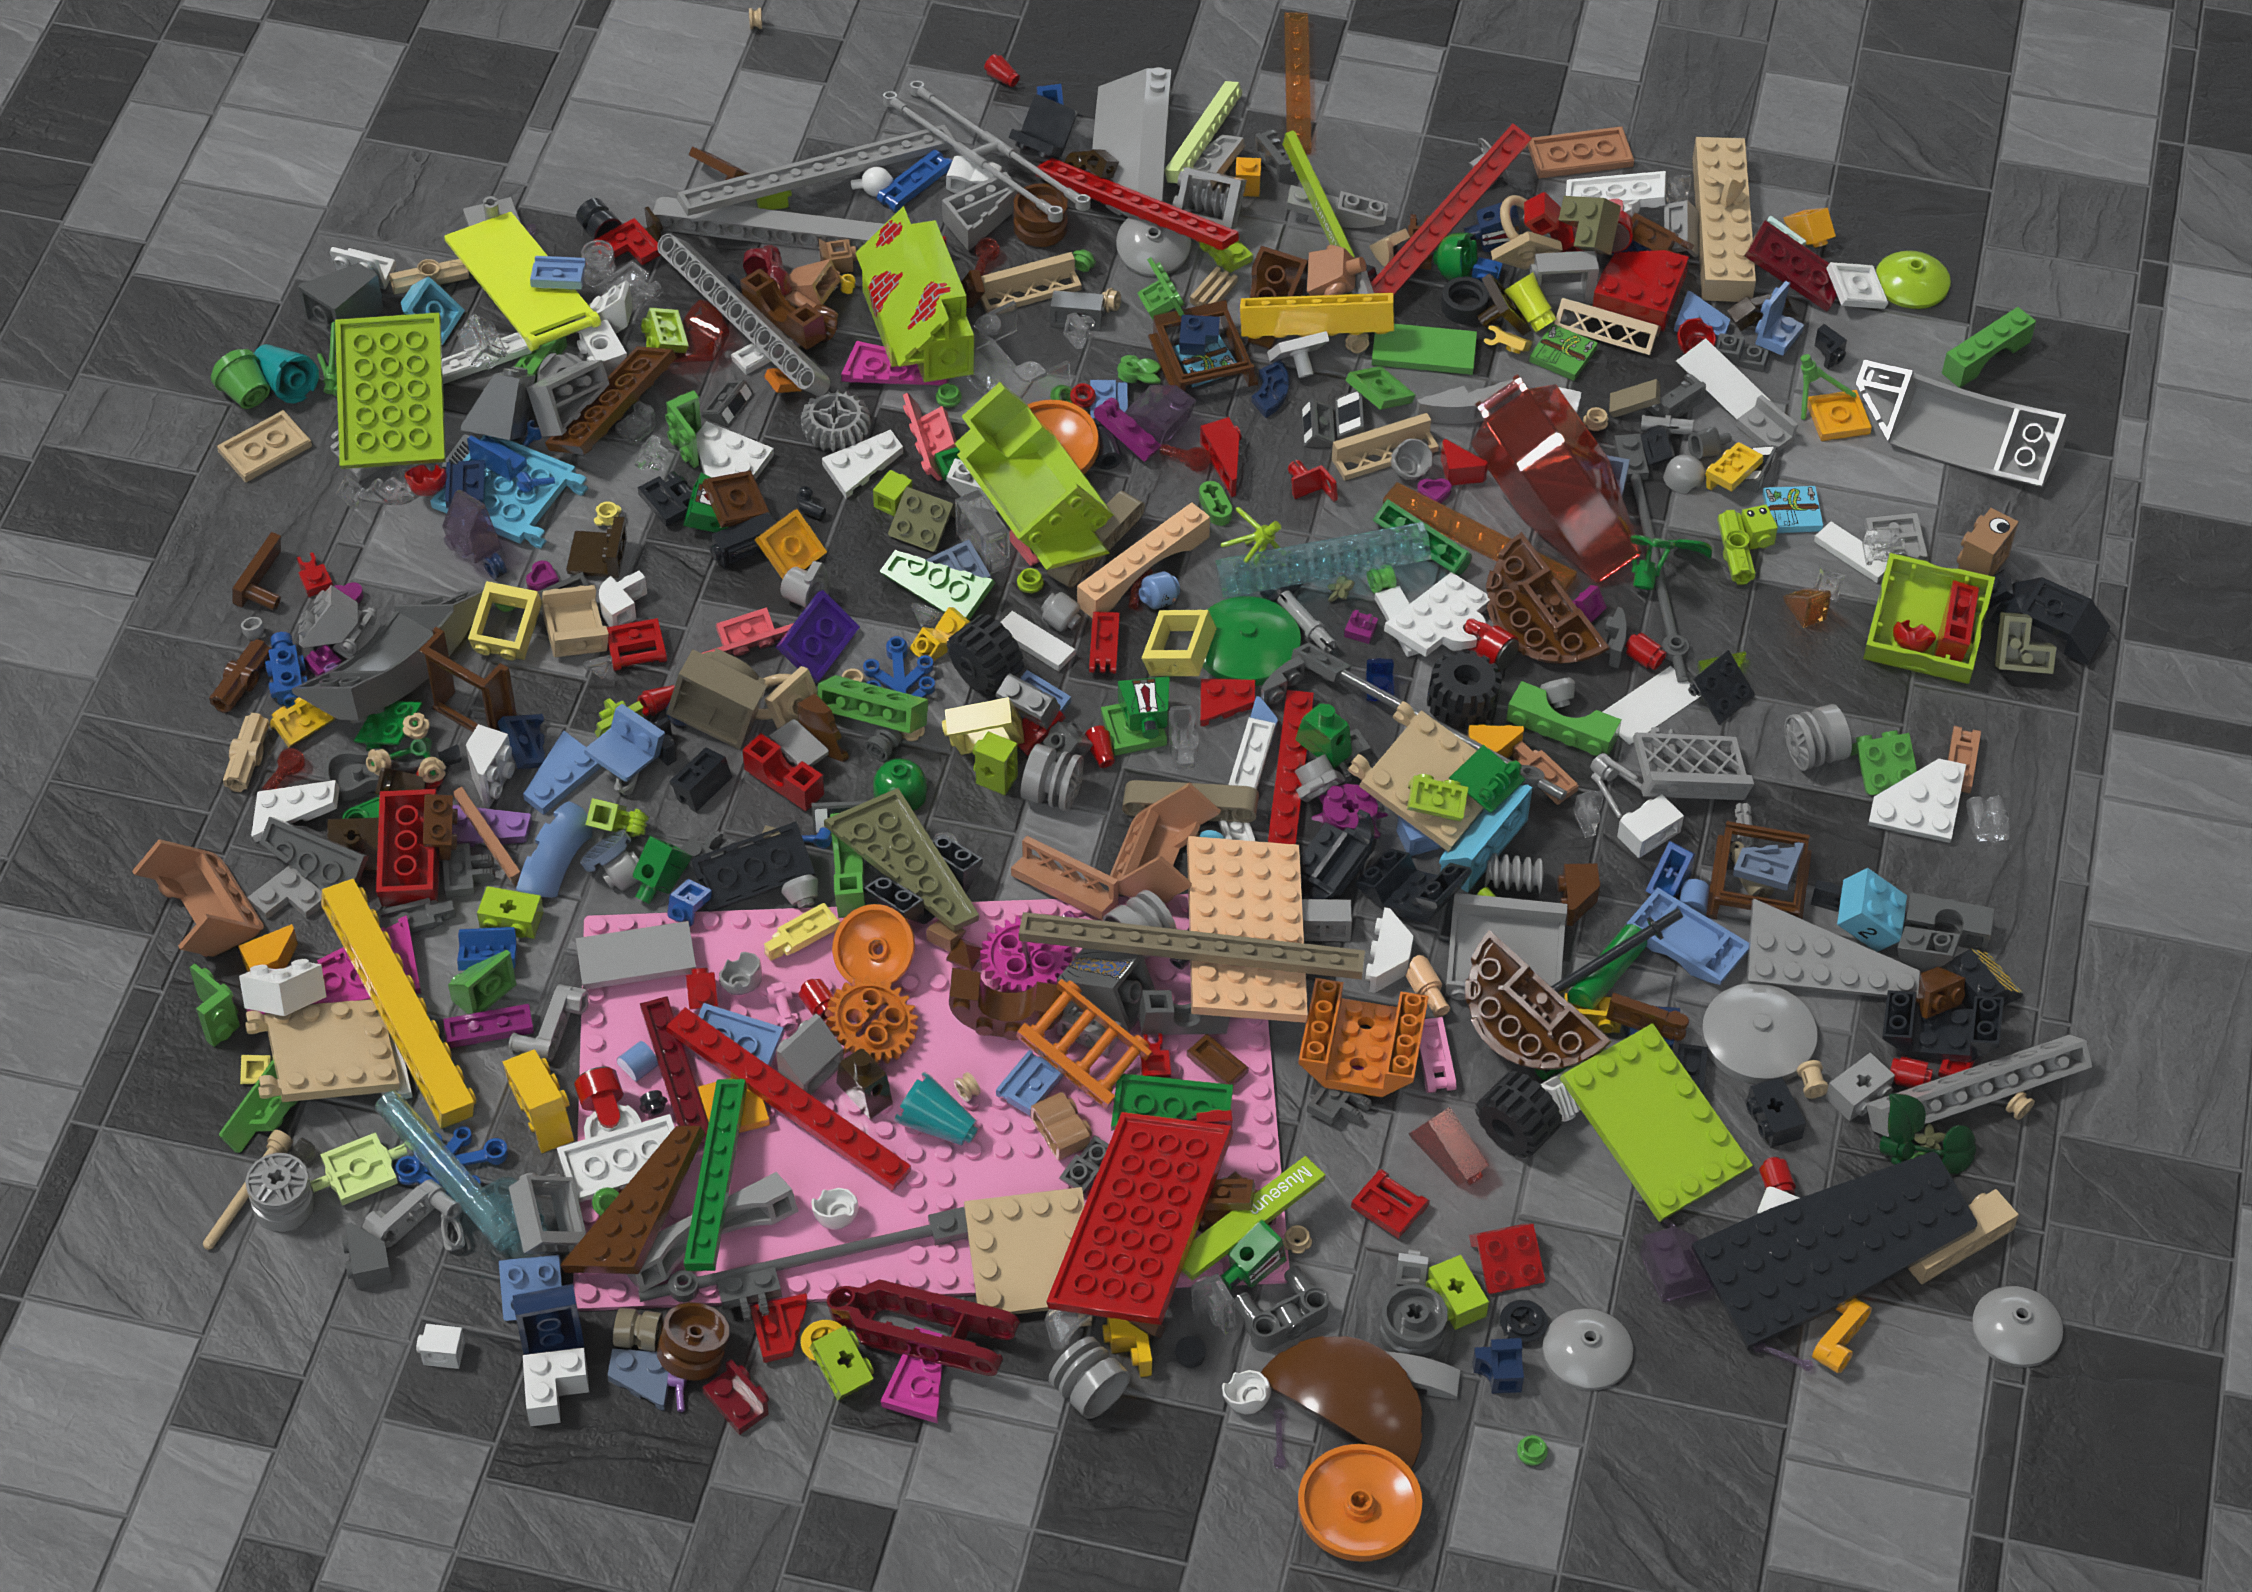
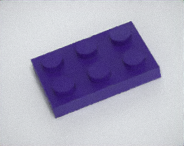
M822 590L811 600L776 648L797 669L801 666L808 668L814 683H817L860 626Z

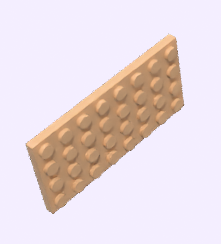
M1188 836V880L1192 883V886L1188 889L1189 931L1304 943L1299 845ZM1190 960L1191 1014L1306 1023L1308 1016L1306 973Z

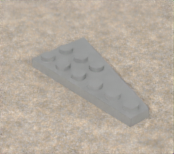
M1752 900L1747 983H1762L1779 987L1887 998L1888 990L1917 992L1918 996L1919 970L1759 900Z

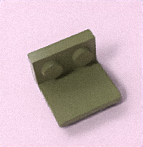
M906 486L888 535L925 550L936 552L950 516L958 519L961 509L954 503Z

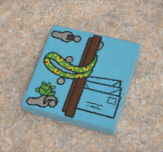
M1220 335L1218 343H1212L1206 347L1205 356L1180 354L1179 345L1173 346L1184 374L1237 363ZM1217 379L1194 383L1191 386L1193 388Z
M1815 486L1768 487L1763 489L1764 504H1767L1778 527L1777 533L1820 532L1823 529Z

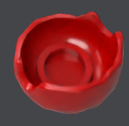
M1701 318L1686 320L1680 325L1677 333L1678 346L1683 354H1686L1704 339H1707L1714 347L1717 342L1713 327L1705 324Z
M424 464L418 465L408 470L404 476L410 490L415 495L422 497L436 495L446 486V470L438 465H435L434 470H429Z
M1905 620L1901 623L1899 621L1896 622L1893 627V637L1900 648L1924 653L1936 640V635L1933 631L1923 624L1912 628L1909 626L1910 620Z

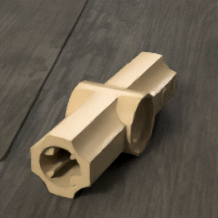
M425 259L418 263L417 268L390 273L389 276L395 295L408 292L413 284L428 276L441 287L442 284L469 279V272L460 259L441 263L432 259Z
M251 713L249 716H245L238 739H233L229 750L230 761L223 778V783L225 787L234 792H242V790L248 788L255 766L261 764L263 742L269 728L268 719L264 718L261 714Z

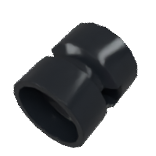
M591 198L585 201L576 213V220L593 239L622 225L620 220L598 198Z

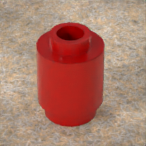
M1642 632L1638 635L1633 634L1625 645L1627 648L1626 654L1647 669L1650 667L1656 670L1662 664L1667 654L1663 651V647Z
M809 979L805 981L799 991L800 999L812 1016L818 1014L823 1021H826L829 1017L825 1016V1012L829 1007L828 1003L833 994L822 979Z
M1902 1056L1901 1059L1893 1058L1890 1071L1895 1075L1893 1081H1895L1896 1085L1913 1088L1931 1082L1933 1069H1928V1062Z
M1778 1157L1766 1159L1759 1168L1765 1189L1767 1187H1775L1795 1195L1796 1185L1787 1161Z

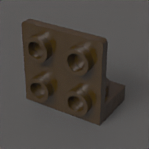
M614 517L613 525L608 527L607 533L575 531L566 568L567 574L576 575L583 572L585 576H612V578H619L627 542L625 517Z

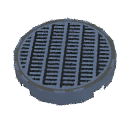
M619 830L593 846L582 857L581 865L587 872H592L596 869L594 865L598 863L601 866L608 864L626 849L627 844L625 842L630 843L631 838L625 830Z

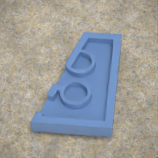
M563 731L523 793L524 800L544 815L602 766L584 754L586 748L584 745Z
M703 1003L698 1015L764 1063L771 1066L776 1050L785 1033L783 1027Z

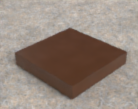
M751 470L707 478L702 482V486L721 528L734 526L769 512Z

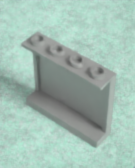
M1455 893L1445 996L1452 997L1455 1000H1466L1465 980L1469 978L1472 966L1471 957L1489 930L1527 963L1549 986L1560 981L1567 904Z

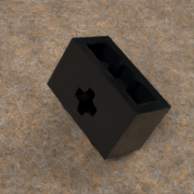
M1783 1077L1750 1086L1748 1098L1745 1100L1746 1108L1750 1115H1754L1757 1121L1758 1132L1761 1138L1766 1139L1770 1148L1802 1139L1806 1122Z

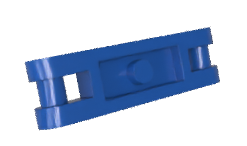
M934 149L894 179L888 187L880 190L877 195V201L883 205L888 204L889 209L897 213L907 202L945 173L947 174L953 160L950 158L945 159L941 152Z

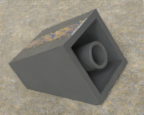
M1082 948L1057 979V983L1061 979L1066 983L1069 980L1074 982L1082 990L1081 995L1112 1020L1120 1022L1121 1027L1127 1032H1130L1139 1021L1138 1011L1142 991L1155 990L1143 955Z

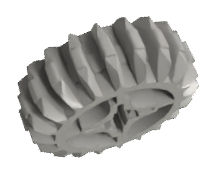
M839 390L836 393L827 391L826 395L817 396L816 399L810 398L808 404L804 405L801 415V427L807 441H812L814 447L821 445L823 451L831 448L834 452L835 449H845L847 446L850 447L855 445V443L862 442L863 437H867L868 429L871 425L870 412L864 400H859L857 394L851 396L849 391H846L844 394L840 393Z

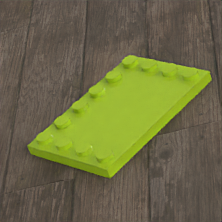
M426 313L336 319L340 468L353 469L446 462L440 314Z
M1653 1023L1563 1073L1559 1078L1659 1222L1733 1180L1753 1166Z

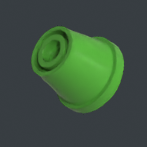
M237 349L231 351L219 359L212 370V384L217 390L224 391L243 409H250L259 405L270 393V386L258 365L259 359L252 350Z

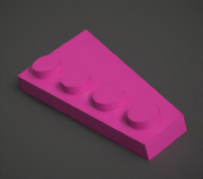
M856 341L841 374V382L943 385L948 384L950 379L924 382L917 364L891 367L884 346Z

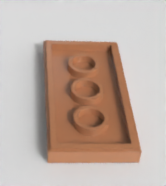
M1623 127L1534 137L1527 145L1539 179L1634 166V158Z

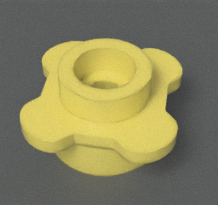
M613 502L599 504L596 507L597 517L594 518V523L597 526H612L614 517H619V514L622 512L621 507Z

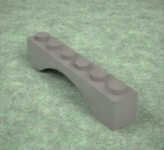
M775 1172L728 1196L722 1234L746 1227L773 1225L799 1212L791 1187ZM692 1215L661 1230L640 1273L626 1274L641 1293L667 1280L675 1267L685 1258Z

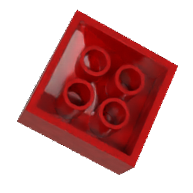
M1666 250L1614 253L1600 276L1594 291L1592 306L1661 327L1660 331H1664L1686 278L1689 257Z

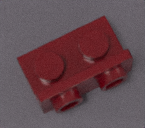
M731 1359L726 1362L727 1371L702 1388L703 1394L734 1430L741 1435L769 1415L767 1403L769 1397L761 1386H754L750 1381L751 1377L748 1371L742 1365L737 1366Z

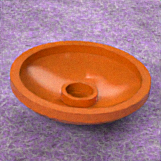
M880 904L865 905L849 913L839 924L832 945L835 965L840 974L851 984L854 978H857L863 984L865 977L868 976L871 983H875L877 977H879L881 985L885 986L888 981L892 985L906 973L915 952V938L909 922L895 909ZM883 945L884 950L878 955L877 948Z

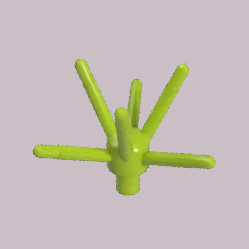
M1240 507L1236 508V511L1256 531L1253 534L1223 542L1221 547L1225 548L1245 542L1246 545L1256 542L1244 559V562L1248 563L1259 549L1250 576L1254 577L1269 543L1282 558L1285 559L1287 557L1286 553L1274 540L1275 533L1281 529V525L1279 522L1274 521L1269 526H1260Z

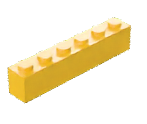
M1393 293L1241 298V337L1247 336L1251 339H1257L1262 336L1283 338L1287 335L1305 337L1327 331L1328 336H1335L1338 333L1360 335L1364 332L1386 334L1389 331H1394Z

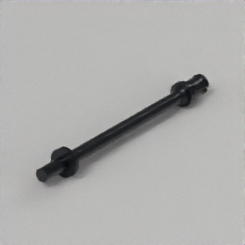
M1676 908L1655 922L1651 917H1648L1647 922L1649 926L1551 987L1558 994H1561L1654 935L1660 940L1663 939L1661 931L1682 919L1681 911Z

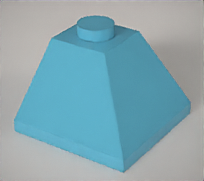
M429 276L413 284L401 301L402 310L406 315L440 314L442 345L465 311Z

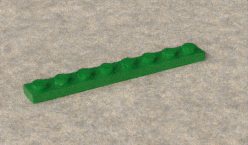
M717 1079L684 1258L686 1271L716 1270L747 1091L745 1079Z

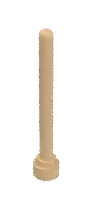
M274 1130L267 1139L268 1144L266 1147L268 1150L263 1157L274 1153H287L294 1143L293 1140L286 1133ZM246 1183L242 1185L203 1241L205 1249L211 1250L214 1248L249 1198Z

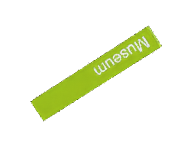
M1294 130L1287 132L1282 145L1329 243L1345 248L1355 258Z
M1307 1156L1301 1158L1254 1194L1252 1210H1233L1194 1239L1182 1272L1192 1281L1225 1257L1261 1219L1266 1224L1271 1222L1325 1180V1174Z

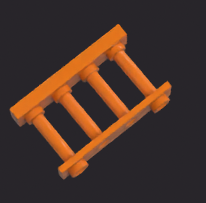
M1061 979L1056 989L1062 994L1036 1025L1032 1024L1029 1026L1024 1023L1017 1031L1016 1037L1103 1108L1107 1109L1115 1098V1095L1111 1093L1113 1085L1138 1055L1145 1061L1150 1057L1152 1052L1148 1049L1150 1045L1139 1035L1133 1037L1080 994L1082 990L1074 982L1069 980L1066 983ZM1072 1001L1084 1012L1059 1043L1055 1042L1052 1045L1044 1038L1046 1036L1044 1032L1068 1003ZM1094 1019L1107 1030L1081 1062L1077 1061L1074 1063L1067 1057V1050ZM1115 1037H1117L1129 1049L1103 1080L1096 1081L1089 1075L1091 1072L1090 1068Z

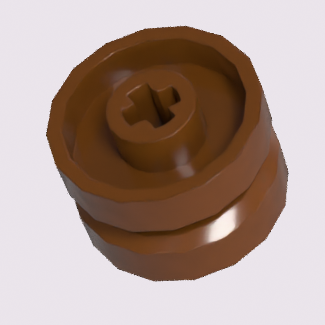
M1033 184L1024 187V189L1038 199H1043L1052 206H1060L1063 209V219L1060 222L1049 221L1048 215L1037 208L1035 203L1018 192L1014 198V232L1017 238L1025 244L1034 247H1047L1058 243L1067 233L1068 199L1064 196L1063 192L1049 184Z
M688 1302L678 1304L670 1309L664 1318L662 1334L657 1345V1358L661 1366L670 1374L686 1380L706 1379L717 1373L722 1364L724 1349L729 1338V1324L726 1318L715 1308L703 1303Z

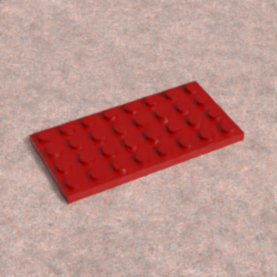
M1122 1112L1047 1298L1048 1308L1161 1325L1234 1134L1232 1126Z

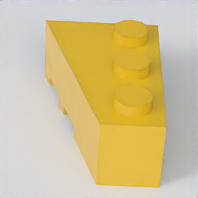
M533 1049L502 1061L508 1084L521 1111H524L530 1120L528 1126L531 1132L535 1131L541 1153L573 1142L574 1137L565 1108L570 1106L565 1091L560 1090L555 1074H551L546 1058L540 1059L536 1050Z

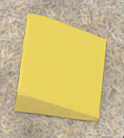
M241 1055L240 1084H255L273 1060V1056Z

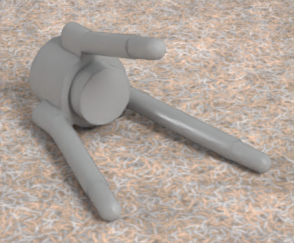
M1602 753L1591 763L1590 768L1594 772L1591 778L1598 784L1615 815L1620 819L1622 814L1603 780L1612 781L1617 775H1620L1640 790L1642 784L1637 781L1638 777L1616 763L1606 753Z

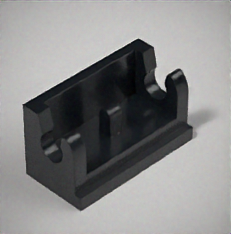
M705 747L669 782L673 786L678 801L682 803L686 798L690 809L697 812L732 778L726 757Z

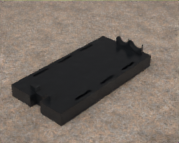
M797 821L691 859L698 881L704 880L706 887L712 890L711 899L706 902L709 912L783 887V884L797 877L816 875ZM779 832H780V834H778V835H776V836H773V837L764 839L765 837H768V836H771V835H773V834H776V833H779ZM753 842V844H750V845H748V846H745V847H742V848H739V849L737 848V847H740V846H743V845H745V844H748V843ZM726 851H727V853H725V854H723V855H720V856L711 858L712 856H715V855H718V854H720V853H723V852H726Z

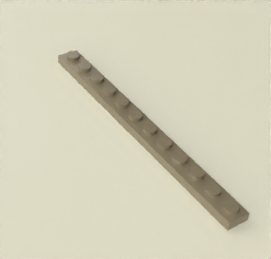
M1023 912L1019 929V941L1360 980H1362L1365 950Z

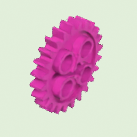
M1016 916L1014 924H1011L1006 919L1004 928L995 925V933H987V941L982 942V950H980L981 970H985V979H991L992 987L1000 984L1001 992H1005L1008 989L1011 990V993L1023 992L1034 987L1037 981L1057 985V979L1072 962V947L1025 942L1027 958L1030 961V969L1033 975L1029 976L1026 968L1025 954L1022 953V942L1019 941L1020 918Z

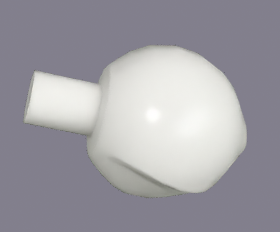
M872 167L865 171L862 179L851 180V187L853 190L864 188L866 193L877 197L880 190L885 189L893 182V178L884 168Z

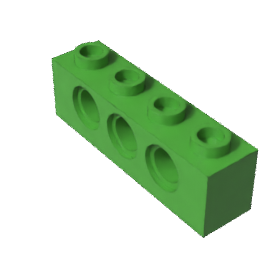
M837 675L818 683L817 696L834 714L906 733H912L927 725L928 699Z

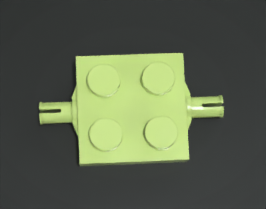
M375 1132L322 1153L320 1155L325 1166L326 1175L310 1181L311 1188L315 1193L331 1186L337 1193L343 1206L398 1184L397 1177L392 1169V1161L408 1155L407 1149L402 1144L387 1150L380 1143Z

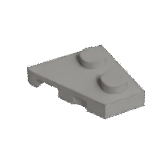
M1917 513L1865 519L1864 525L1869 546L1910 558L1927 560L1928 555Z

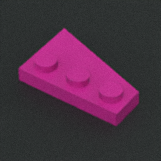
M915 1327L917 1329H920V1331L923 1333L939 1337L943 1335L937 1332ZM902 1354L881 1399L882 1407L938 1424L943 1365Z

